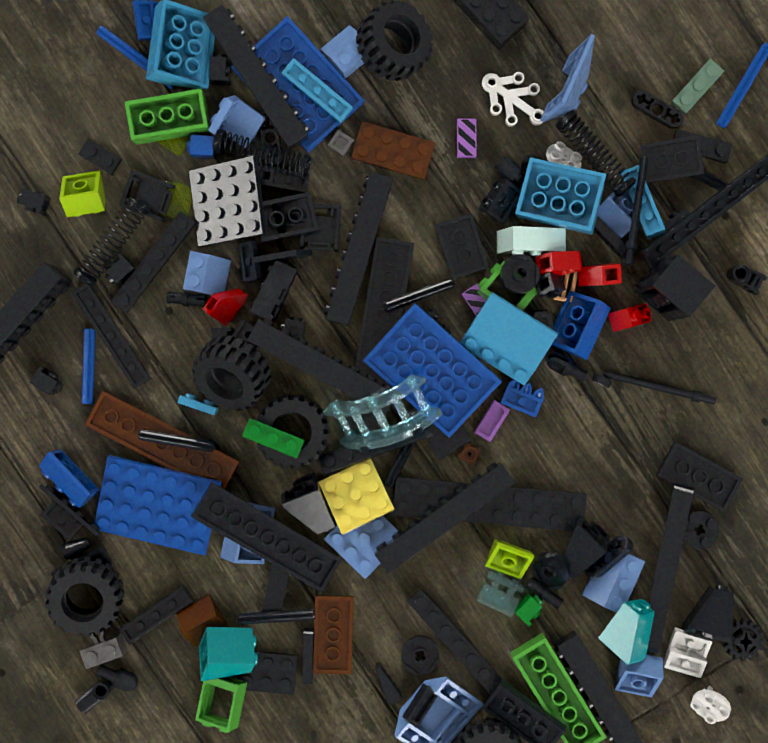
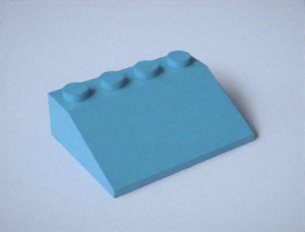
M161 0L155 6L146 73L147 80L164 85L204 90L209 88L211 56H213L215 37L203 19L208 13L170 0Z
M530 157L515 215L521 219L593 235L607 174Z
M492 292L460 343L472 354L525 386L558 333Z

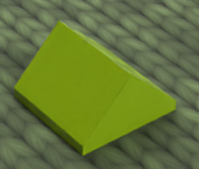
M495 538L485 567L521 579L534 559V554L529 550Z

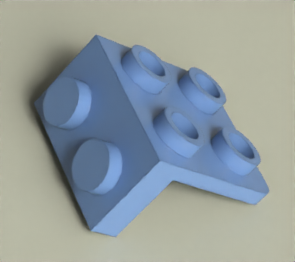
M236 95L222 99L219 104L220 110L211 118V126L208 130L214 135L219 129L226 130L227 134L231 131L232 138L237 133L238 139L241 135H243L244 140L246 137H249L250 144L263 124L265 117Z

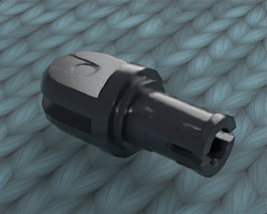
M552 353L548 356L547 365L551 370L562 376L568 374L581 382L585 380L588 371L573 364V359L560 353Z
M100 664L95 675L111 681L113 687L127 692L134 690L138 684L137 676L134 673L122 668L114 670L103 664Z

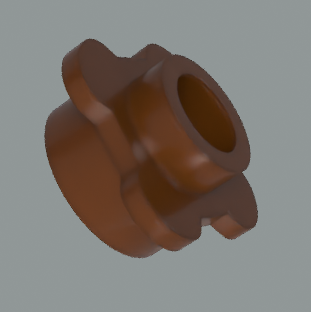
M465 443L462 452L458 454V458L461 461H467L469 465H474L481 451L479 448H474L469 443Z

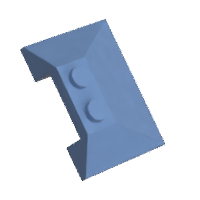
M591 34L568 56L562 72L569 75L563 90L547 104L540 121L546 122L564 116L567 112L578 108L581 102L579 97L588 86L586 81L590 71L595 35Z
M446 676L425 680L423 683L438 695L419 727L405 720L402 716L420 689L419 687L400 709L395 737L403 743H450L484 704Z

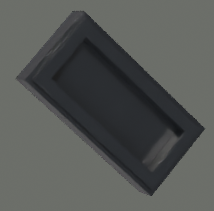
M423 683L402 717L419 727L438 695Z

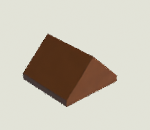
M210 594L176 613L182 635L194 647L200 644L206 627H228Z

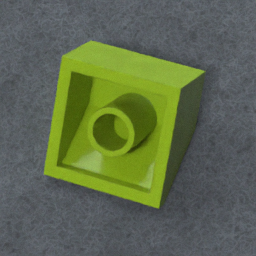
M100 170L62 177L59 199L66 217H78L84 214H96L105 211L106 198Z

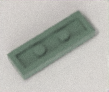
M710 58L670 103L685 115L721 76L724 70Z

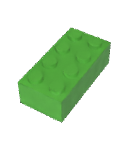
M202 89L125 102L130 137L136 145L210 132L208 130L210 122L207 104Z

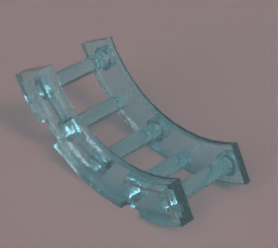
M413 374L407 377L401 384L382 394L357 401L336 400L331 402L323 411L324 415L335 416L345 433V436L339 441L341 446L360 450L363 446H368L369 449L379 448L412 436L411 432L420 427L425 429L443 415L440 408L427 405L419 388L426 382V378ZM413 392L421 410L409 418L400 399ZM394 403L402 422L389 426L380 409ZM373 411L381 429L369 431L360 414ZM352 416L360 431L351 429L345 417Z

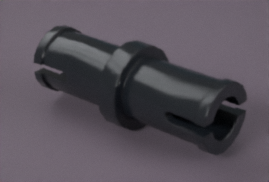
M168 291L167 295L169 297H166L168 304H183L184 307H189V305L204 307L205 302H207V295L190 294V292L186 291L185 293Z
M533 577L525 585L526 588L537 594L539 599H544L556 609L561 606L564 600L552 592L548 586L542 585Z

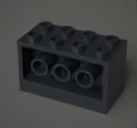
M678 254L674 257L669 256L667 259H663L654 268H649V275L645 278L642 277L635 285L637 289L634 293L666 320L673 321L690 317L715 288V285Z

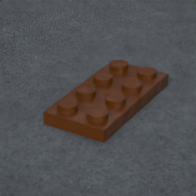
M362 121L351 159L425 180L435 142Z
M315 596L313 673L352 674L354 596Z

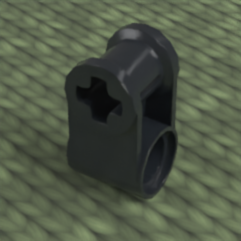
M746 265L732 266L726 273L727 279L753 295H759L760 292L758 290L763 281L767 279L764 274L754 271ZM737 269L741 272L739 279L735 275Z

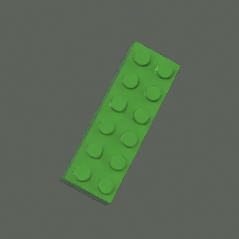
M543 633L510 652L514 662L543 709L567 726L566 731L561 736L564 743H599L607 738Z

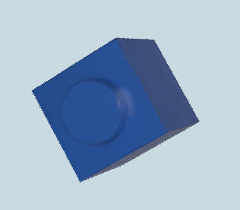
M191 135V140L187 142V152H190L193 158L216 159V153L212 149L214 136Z

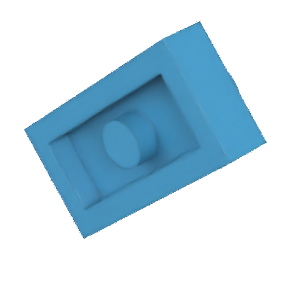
M186 393L185 396H179L177 403L217 415L219 407H216L214 402L204 399V402L196 400L197 396Z

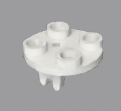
M557 141L556 144L548 147L546 157L549 162L581 168L582 156L580 153L572 151L563 142Z
M708 686L707 690L704 688L693 695L690 706L707 723L714 724L724 721L729 717L731 712L730 703L720 693L713 691L711 686Z

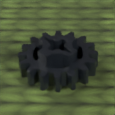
M741 618L739 623L734 619L731 643H724L722 647L727 649L726 653L729 656L732 655V658L735 660L740 658L742 662H745L747 657L752 661V655L758 657V649H764L760 646L761 643H765V640L760 638L764 633L758 631L760 627L757 624L754 625V622L751 620L746 622L744 618ZM748 628L753 632L754 636L750 635ZM732 644L736 645L738 651L733 648Z

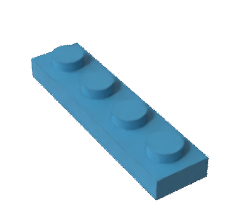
M293 58L281 72L286 79L338 122L342 123L353 110V107L296 59Z
M637 165L624 170L621 176H624L627 172H630V174L623 181L625 182L630 177L638 180L640 166ZM637 181L632 186V188L628 190L633 205L635 200ZM645 181L640 223L646 238L650 239L665 233L666 230Z

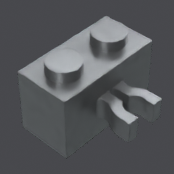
M103 628L99 637L95 632H92L90 638L94 643L85 645L79 651L85 668L88 669L122 657L128 651L122 633L106 638L105 628Z

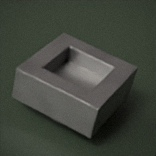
M338 129L329 142L328 147L344 157L354 143V139Z

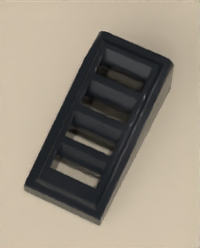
M380 662L376 663V672L387 703L390 705L403 699L401 691Z

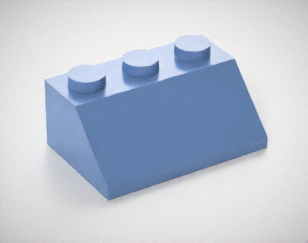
M247 502L274 518V507ZM224 536L220 558L232 563L264 564L265 559Z
M611 552L605 555L606 562L611 561ZM630 553L627 554L600 578L590 577L582 595L617 613L623 603L629 600L645 561Z

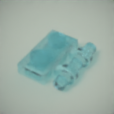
M489 571L487 578L493 580L492 585L484 583L476 601L512 617L519 603V598L513 595L515 591L522 594L525 587L518 584L519 582L514 579L511 581L503 577V574L499 572ZM499 584L508 587L507 593L497 589Z

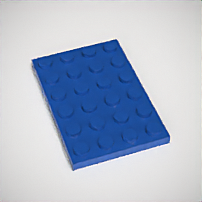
M288 16L254 46L257 50L254 52L257 58L262 57L267 65L265 68L267 73H272L278 83L275 85L278 90L283 89L287 95L288 100L286 102L290 107L293 105L299 114L297 118L300 123L304 121L307 125L309 139L300 145L308 154L342 123L338 122L282 75L281 72L293 58L353 107V110L346 119L365 103V100ZM234 65L231 66V69L243 81Z
M416 303L411 306L363 360L449 438L502 382L500 378Z
M109 455L106 461L94 524L100 529L99 531L206 555L212 529L195 520L190 515L210 483L213 482L221 487L222 481Z

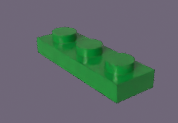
M249 418L242 435L247 439L294 458H298L305 441L252 418Z

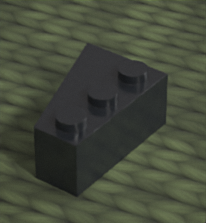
M275 260L274 264L271 263L267 270L268 276L261 283L260 292L257 298L254 299L250 312L275 323L298 270Z

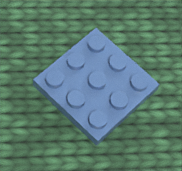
M381 516L343 535L337 525L324 540L366 579L380 564L375 556L376 547L383 541L388 543L393 539L391 536L399 530L384 516Z

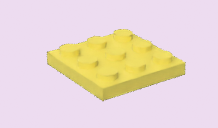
M372 459L355 464L319 481V485L342 535L395 510Z

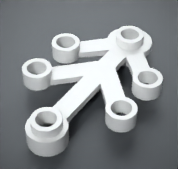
M516 72L513 76L499 78L498 75L489 73L484 76L482 87L486 92H489L491 102L490 113L497 116L502 111V106L498 103L497 93H499L504 99L505 123L507 126L513 127L517 123L513 104L529 115V120L533 125L538 126L543 123L540 119L535 118V114L539 113L542 117L544 111L534 109L518 98L519 96L526 95L536 96L540 91L538 84L532 83L529 87L507 90L502 85L512 83L520 85L524 81V74ZM515 76H520L522 80L516 81ZM494 80L495 85H489L488 81ZM536 87L537 92H532L530 88ZM497 106L499 111L494 112L492 108ZM508 118H514L515 122L509 123Z

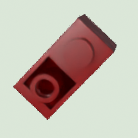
M580 251L549 252L535 257V262L540 270V276L548 272L564 276L582 270Z
M609 263L582 266V270L577 271L578 286L622 283L621 264Z
M239 288L214 293L203 307V310L227 326L233 321L235 314L245 304L249 295Z
M647 303L608 314L613 332L652 321L651 311Z

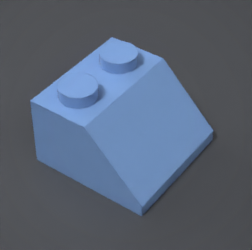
M350 25L320 49L344 79L364 64L361 60L362 55L358 53L357 49L359 46L356 43L357 30Z
M628 191L620 197H617L612 192L600 204L598 217L620 239L630 231L634 205Z
M190 251L183 289L211 296L214 293L226 291L231 260Z
M648 654L643 661L627 665L620 659L614 690L652 698L664 678L663 658Z

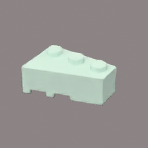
M512 226L497 231V254H530V256H540L549 252L566 251V228Z

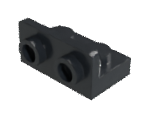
M498 178L492 184L488 195L482 199L478 210L488 214L499 224H504L518 202L521 190L508 179Z

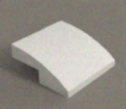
M674 627L664 660V668L701 678L707 664L706 657L712 645V639Z

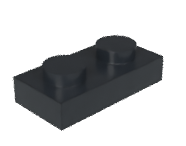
M89 138L78 153V155L110 175L114 174L122 161L120 157Z

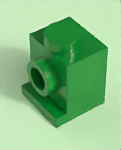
M528 593L513 610L530 627L532 624L530 620L540 615L541 605L544 602L537 595L532 597Z

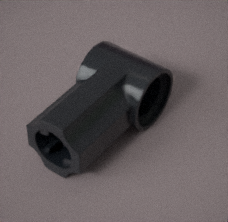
M104 678L99 679L95 685L75 701L77 708L86 714L98 703L106 699L114 688L111 681ZM100 686H104L106 688V692L102 691L100 689Z

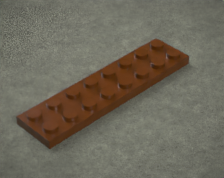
M102 391L85 423L91 429L171 470L222 481L221 487L223 489H226L240 462L214 448L213 452L139 440L138 434L140 430L189 438L194 437L106 391Z

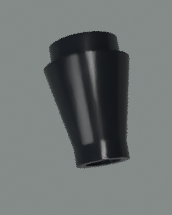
M88 537L64 542V545L60 546L66 560H73L90 548L91 543Z

